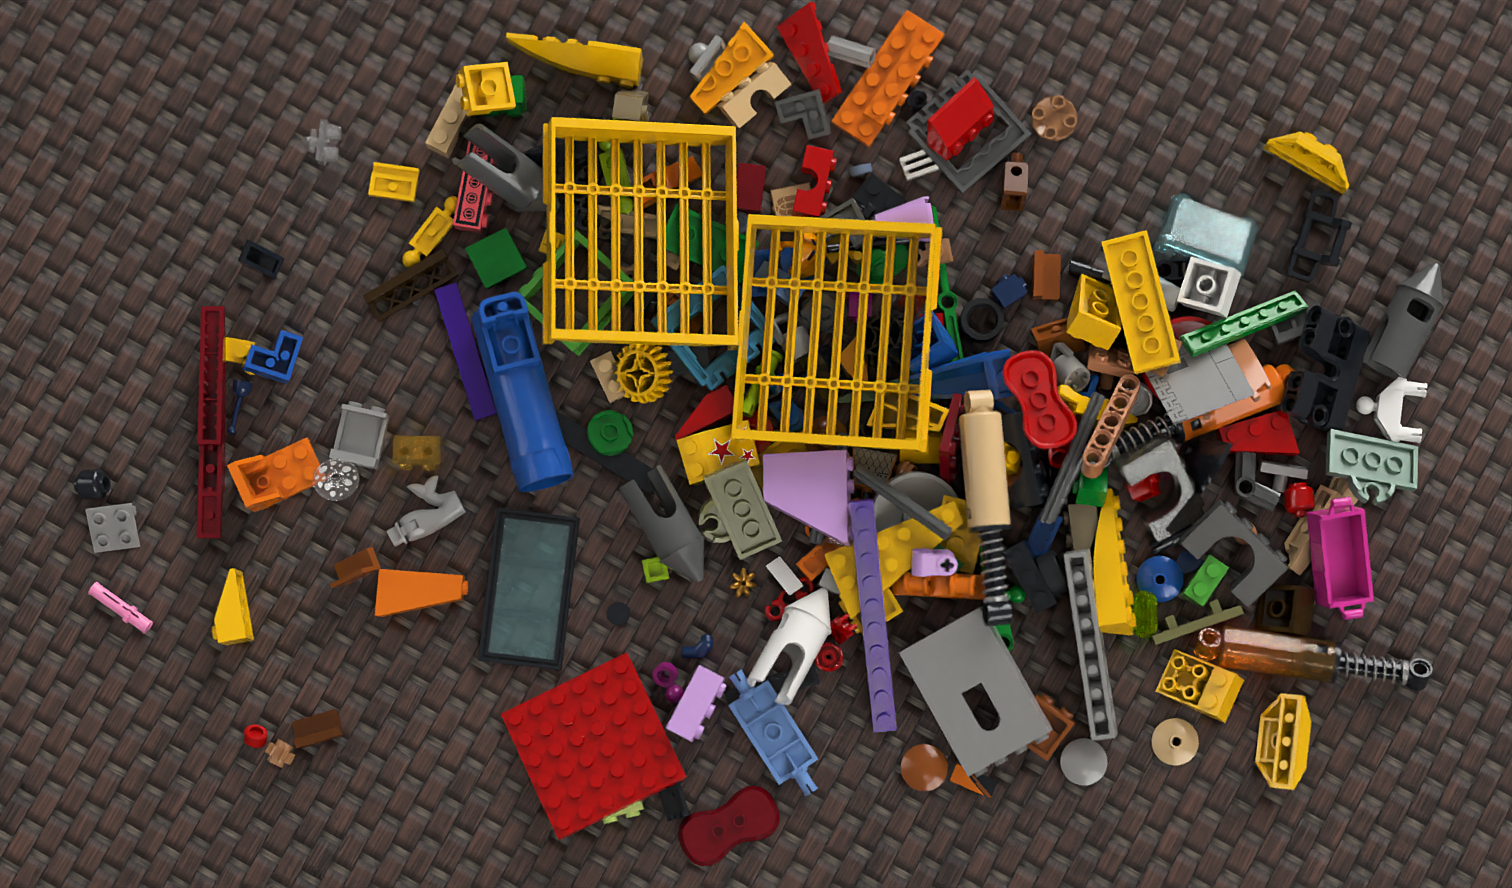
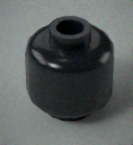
M101 469L82 470L74 480L75 491L85 500L103 498L111 487L109 476Z

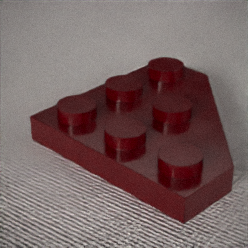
M953 393L939 449L940 479L944 480L950 487L952 482H956L958 468H956L957 450L961 449L959 417L966 414L963 394Z

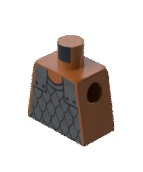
M853 447L851 457L854 459V470L851 471V479L854 480V489L861 490L859 500L874 499V494L877 492L855 478L853 475L854 471L862 465L887 482L897 455Z

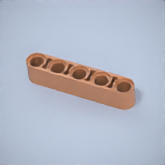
M1124 375L1119 380L1083 453L1081 471L1086 477L1096 478L1102 473L1138 399L1140 381L1134 375Z

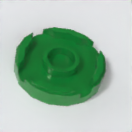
M614 410L601 411L594 415L588 424V442L595 451L602 455H618L624 452L631 444L633 436L632 424L623 414L621 415Z

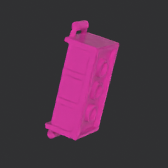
M1350 497L1331 499L1329 509L1306 512L1316 604L1330 609L1338 607L1344 620L1363 617L1365 604L1374 602L1365 509L1355 507ZM1360 604L1358 609L1344 611L1345 606Z

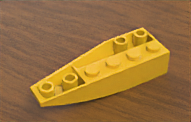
M1111 488L1107 489L1095 538L1094 588L1098 625L1104 633L1133 635V627H1136V617L1130 606L1134 604V598L1129 584H1127L1128 568L1127 563L1124 562L1123 555L1126 553L1124 540H1121L1120 534L1123 531L1121 517L1118 518L1117 510L1121 509L1120 499L1118 495L1115 496Z

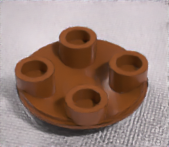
M928 744L912 747L905 753L901 762L903 779L911 788L918 791L936 789L943 783L948 771L947 760L944 754L938 748Z

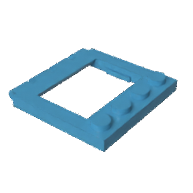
M724 265L712 273L713 285L727 286L726 267ZM738 284V306L741 309L742 288ZM689 294L690 321L703 311V294ZM712 295V303L722 295ZM680 298L666 308L667 333H675L680 328ZM752 300L750 320L756 328L749 333L747 363L760 354L756 347L757 344L763 350L765 317ZM656 316V317L653 318L650 322H651V324L655 327V329L657 330V316ZM773 336L772 344H773L774 342H776V339H775L774 336ZM669 345L700 386L706 385L710 391H713L724 382L720 375L721 372L727 379L736 373L738 350L725 351L703 368L688 346Z

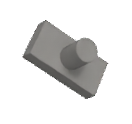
M1259 459L1258 469L1260 472L1275 474L1272 490L1284 492L1287 488L1289 476L1307 479L1308 469L1306 467Z

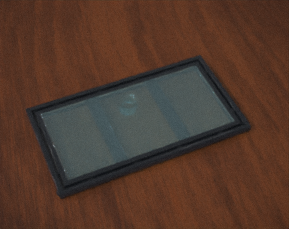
M497 508L478 661L553 669L555 671L562 670L580 518L577 516L571 517Z

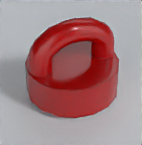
M249 725L244 730V743L252 748L264 747L268 731L261 725Z

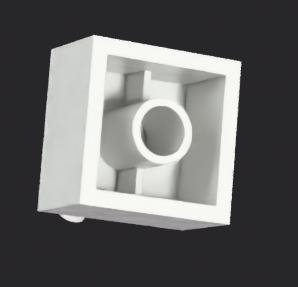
M1191 257L1177 301L1185 307L1227 318L1241 273L1229 266Z

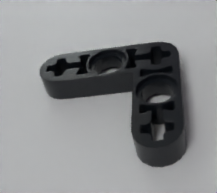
M588 162L581 167L574 180L576 185H587L582 181L584 180L586 183L588 181ZM597 165V184L599 185L603 177V171ZM574 194V202L580 204L579 206L574 204V228L588 234V228L584 227L583 224L584 220L588 218V209H586L588 206V194L580 199L576 198ZM564 198V200H563V202H562V204H561V206H560V208H559V211H558L559 217H560L564 222H565V198ZM597 214V239L611 243V234H605L599 229L600 225L603 228L610 229L611 220Z

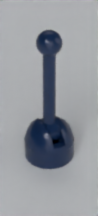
M234 379L233 392L237 396L231 426L227 429L229 435L236 433L235 425L242 397L250 393L252 383Z

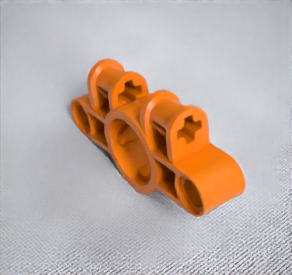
M908 571L889 587L893 595L979 600L986 598V595L982 593L985 590V585L981 584L985 581L983 575L953 573L948 576L931 575L921 577L911 574V571Z

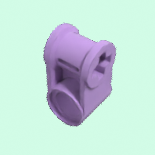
M925 548L912 550L911 574L914 576H948L957 570V560L950 550ZM945 559H949L950 561L947 562V566L942 565V563L945 562Z

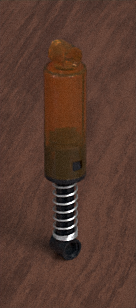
M1223 626L1220 633L1212 628L1202 629L1199 632L1194 648L1196 656L1202 660L1210 661L1216 657L1218 667L1326 683H1335L1340 672L1345 673V677L1348 674H1354L1355 678H1357V675L1364 676V680L1367 676L1373 677V681L1376 678H1382L1383 683L1385 679L1392 680V684L1395 681H1399L1400 685H1406L1414 691H1421L1427 686L1433 670L1432 665L1427 660L1421 658L1413 659L1409 663L1408 660L1402 661V659L1394 662L1393 658L1385 661L1383 657L1377 660L1374 655L1366 658L1365 654L1357 657L1355 653H1352L1349 656L1346 651L1341 654L1340 642L1232 626Z

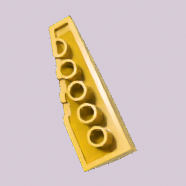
M506 34L509 44L553 67L580 76L597 79V82L601 84L615 82L625 88H633V85L639 86L643 64L641 48L597 41H588V45H583L577 39H568L565 43H562L555 37L546 36L543 40H538V37L535 35Z

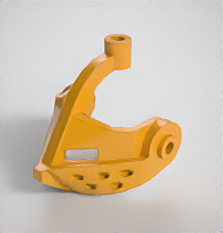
M803 233L800 278L810 277L815 272L816 253L810 261L807 260L812 251H816V245L812 242L814 240L817 244V234ZM780 241L779 251L783 248H793L794 242ZM827 246L825 248V257L827 256ZM792 266L789 267V270H788V274H789L790 276H791Z

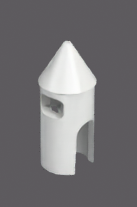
M822 587L784 608L779 627L772 633L747 679V683L751 688L754 687L756 681H764L780 652H786L792 659V667L774 701L783 705L791 704L825 639L831 634L829 598L826 588Z

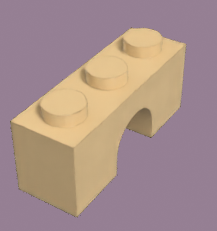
M762 63L755 69L756 74L751 78L749 76L739 82L737 90L733 93L731 91L726 93L720 99L722 102L718 107L736 128H741L757 114L750 104V98L755 91L761 89L769 98L775 99L791 85L775 63Z
M457 85L453 88L425 142L428 149L448 159L459 140L458 134L466 118L470 119L471 117L467 116L466 110L461 109L460 98L463 96L462 88H458Z

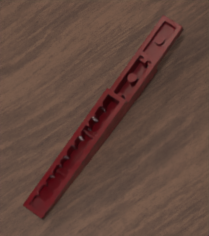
M201 306L197 441L199 445L198 539H222L226 447V339L224 306Z

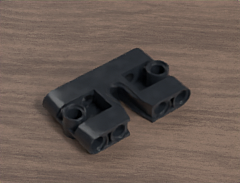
M1318 305L1313 306L1306 316L1298 348L1312 360L1321 363L1324 366V373L1290 371L1281 402V411L1298 419L1301 424L1311 425L1325 432H1328L1330 429L1342 431L1369 342V330L1354 323L1350 317L1339 316Z

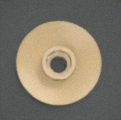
M1173 718L1163 721L1156 727L1151 743L1155 755L1162 762L1169 765H1182L1195 756L1199 740L1196 730L1190 723L1182 719ZM1174 737H1178L1180 739L1179 746H1174L1172 744V739Z

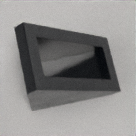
M247 239L238 261L244 267L276 279L285 258Z

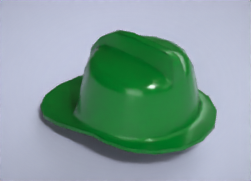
M903 244L895 245L893 277L904 269L908 261V252ZM886 246L872 248L869 284H883ZM861 263L857 265L859 278L861 276Z

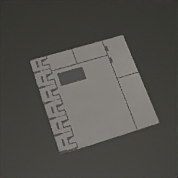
M1227 344L1195 357H1191L1182 345L1178 351L1181 363L1171 365L1164 378L1149 371L1145 372L1173 424L1255 395Z

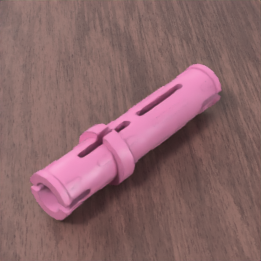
M95 582L89 589V595L123 618L122 621L125 623L129 622L142 631L143 634L147 633L153 625L152 620H149L137 611L138 608L128 605L100 585L99 582Z

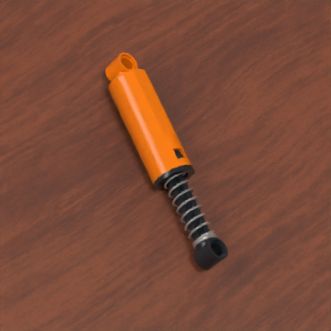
M1269 364L1262 366L1271 383V389L1268 390L1263 385L1257 391L1260 399L1255 403L1251 397H1247L1210 411L1211 419L1203 420L1202 414L1173 424L1163 406V418L1157 416L1154 422L1148 420L1146 425L1140 423L1138 428L1130 427L1128 432L1122 430L1105 467L1111 461L1117 460V457L1120 459L1121 454L1126 453V455H1129V451L1133 449L1137 452V448L1141 446L1146 448V444L1149 443L1154 445L1156 440L1162 442L1166 436L1170 439L1173 437L1176 443L1180 444L1281 404L1288 382L1286 379L1289 377L1290 371L1296 370L1288 364L1279 365L1276 369Z

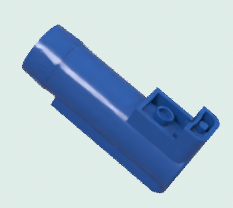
M517 292L487 298L481 302L479 310L472 315L471 321L506 443L510 467L519 492H532L562 484L572 479L574 474L568 447L562 435L531 325L526 301Z

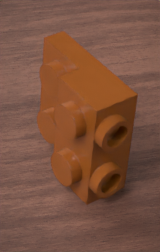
M1043 693L1042 696L1036 694L1035 699L1053 730L1047 733L1049 738L1038 744L1034 740L1027 744V746L1048 761L1075 724V720L1072 719L1073 713L1064 707L1061 710L1053 705L1055 701Z

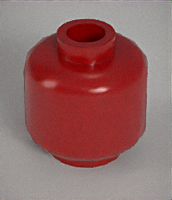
M1307 483L1290 484L1288 489L1283 492L1285 511L1294 514V518L1307 517L1306 512L1314 510V491L1311 487L1307 486Z

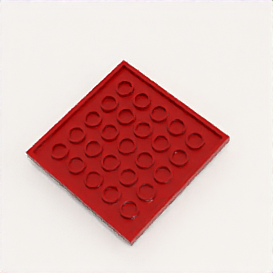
M627 652L501 713L559 841L687 778Z

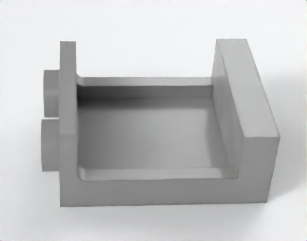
M349 401L348 405L342 404V415L338 432L329 458L338 462L344 461L343 463L377 470L390 416L384 413L385 409L371 406V410L362 408V404Z

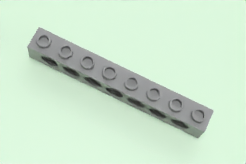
M1090 549L1068 551L1064 554L1091 739L1092 741L1116 738L1118 731L1103 632L1098 625Z

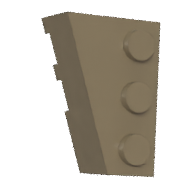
M621 89L615 94L612 120L649 122L647 111L649 92Z

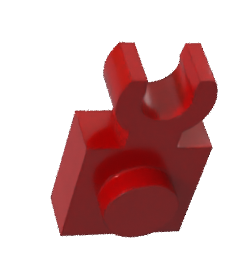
M848 613L842 617L839 615L830 622L831 635L839 645L854 634L853 630L857 628L856 623L852 625L849 622L848 617L850 615Z

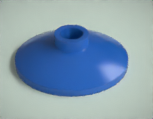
M1154 556L1141 564L1137 572L1136 582L1139 591L1144 597L1153 602H1166L1176 597L1183 585V573L1180 566L1171 558ZM1158 575H1162L1165 578L1162 584L1156 582Z

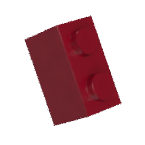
M738 163V169H736L737 211L744 212L745 214L761 215L766 166Z

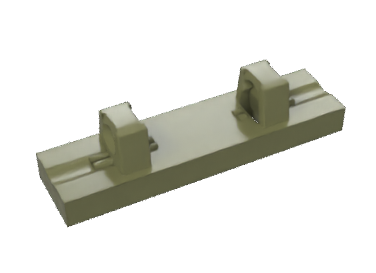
M1218 599L1210 601L1207 604L1211 615L1185 625H1179V627L1174 615L1165 617L1164 622L1167 630L1151 636V643L1154 646L1242 615L1244 613L1241 605L1222 610Z

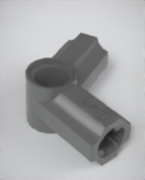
M1236 452L1233 494L1238 499L1247 500L1273 512L1281 493L1255 482L1256 453ZM1240 482H1245L1249 485L1250 491L1248 494H1244L1239 490Z

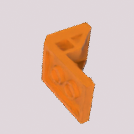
M308 437L270 455H258L227 465L245 507L253 512L268 508L317 485L318 481L324 482L327 480L325 473L318 471L321 465Z

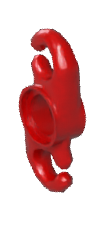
M807 577L798 578L801 583L805 582L808 584L810 593L814 592L815 585L813 581L810 582ZM800 589L793 593L797 600L808 595L807 592H802ZM785 590L781 592L776 600L771 602L772 606L780 609L779 615H772L771 607H765V615L770 621L782 620L784 608L787 606L783 602V596L787 593Z

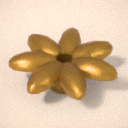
M745 568L741 569L740 576L735 573L732 574L735 582L729 588L737 589L735 595L737 598L742 593L749 597V588L757 586L754 582H751L755 574L751 572L747 575Z

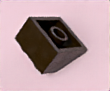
M1272 584L1259 596L1255 630L1287 635L1310 636L1315 590L1302 586Z

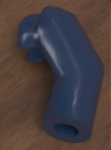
M704 634L695 647L683 646L682 658H704L713 649V637L709 634Z

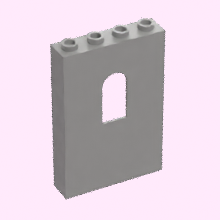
M982 607L977 608L899 652L967 776L975 774L978 777L989 771L987 766L995 763L998 766L1009 760L1007 755L1015 751L1016 755L1029 749L1027 744L1035 740L1038 744L1049 738L1047 733L1053 730L996 627L985 626L982 617ZM982 683L1000 716L999 726L992 731L984 730L979 726L962 695L963 692Z

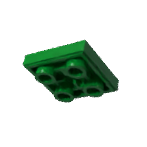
M506 227L465 248L486 290L527 269Z

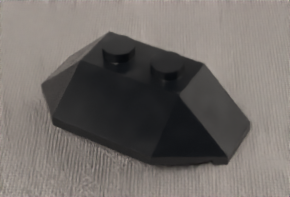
M555 138V173L557 175L565 173V139ZM574 140V165L581 166L588 162V141ZM543 144L522 152L532 161L543 167Z

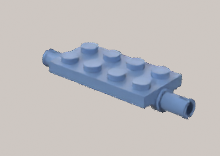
M740 669L736 673L741 681L738 680L735 674L729 677L741 694L739 695L740 698L728 705L778 784L792 778L796 780L805 796L811 794L806 784H808L812 792L818 789V787L807 773V767L817 761L818 757L783 704L774 702L777 693L770 682L766 680L757 687L751 688L747 683L743 670Z

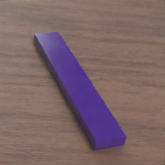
M454 283L435 289L474 420L477 421L496 415L495 404L458 285Z

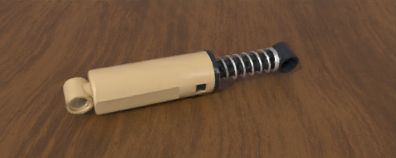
M976 390L965 392L964 407L967 414L959 417L969 533H980L977 537L981 538V543L978 546L982 548V553L979 556L983 557V562L980 565L984 567L981 575L985 579L981 584L985 585V590L982 593L986 595V598L983 599L984 604L982 607L983 622L985 626L1010 625L1012 609L1008 602V595L1005 594L1004 590L1007 587L1004 584V578L1007 576L1003 575V569L1006 567L1002 566V559H1005V557L1001 556V550L1004 547H1001L1000 541L1003 538L1000 537L999 531L1011 530L1002 420L999 412H993L994 403L991 390Z

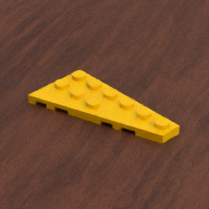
M955 501L928 511L951 527L952 533L964 523ZM914 518L877 532L882 591L887 590L912 568L913 549H934L943 539ZM851 543L850 547L844 546L824 554L851 620L861 612L853 543Z

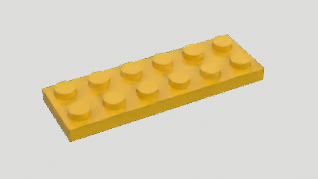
M1147 230L1102 241L1134 373L1139 374L1181 363Z

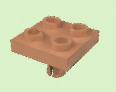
M1090 343L1087 369L1101 372L1098 387L1110 390L1112 389L1114 376L1134 375L1133 365L1129 362L1131 358L1129 350L1123 348L1119 350L1113 348L1106 350L1101 347H1095Z

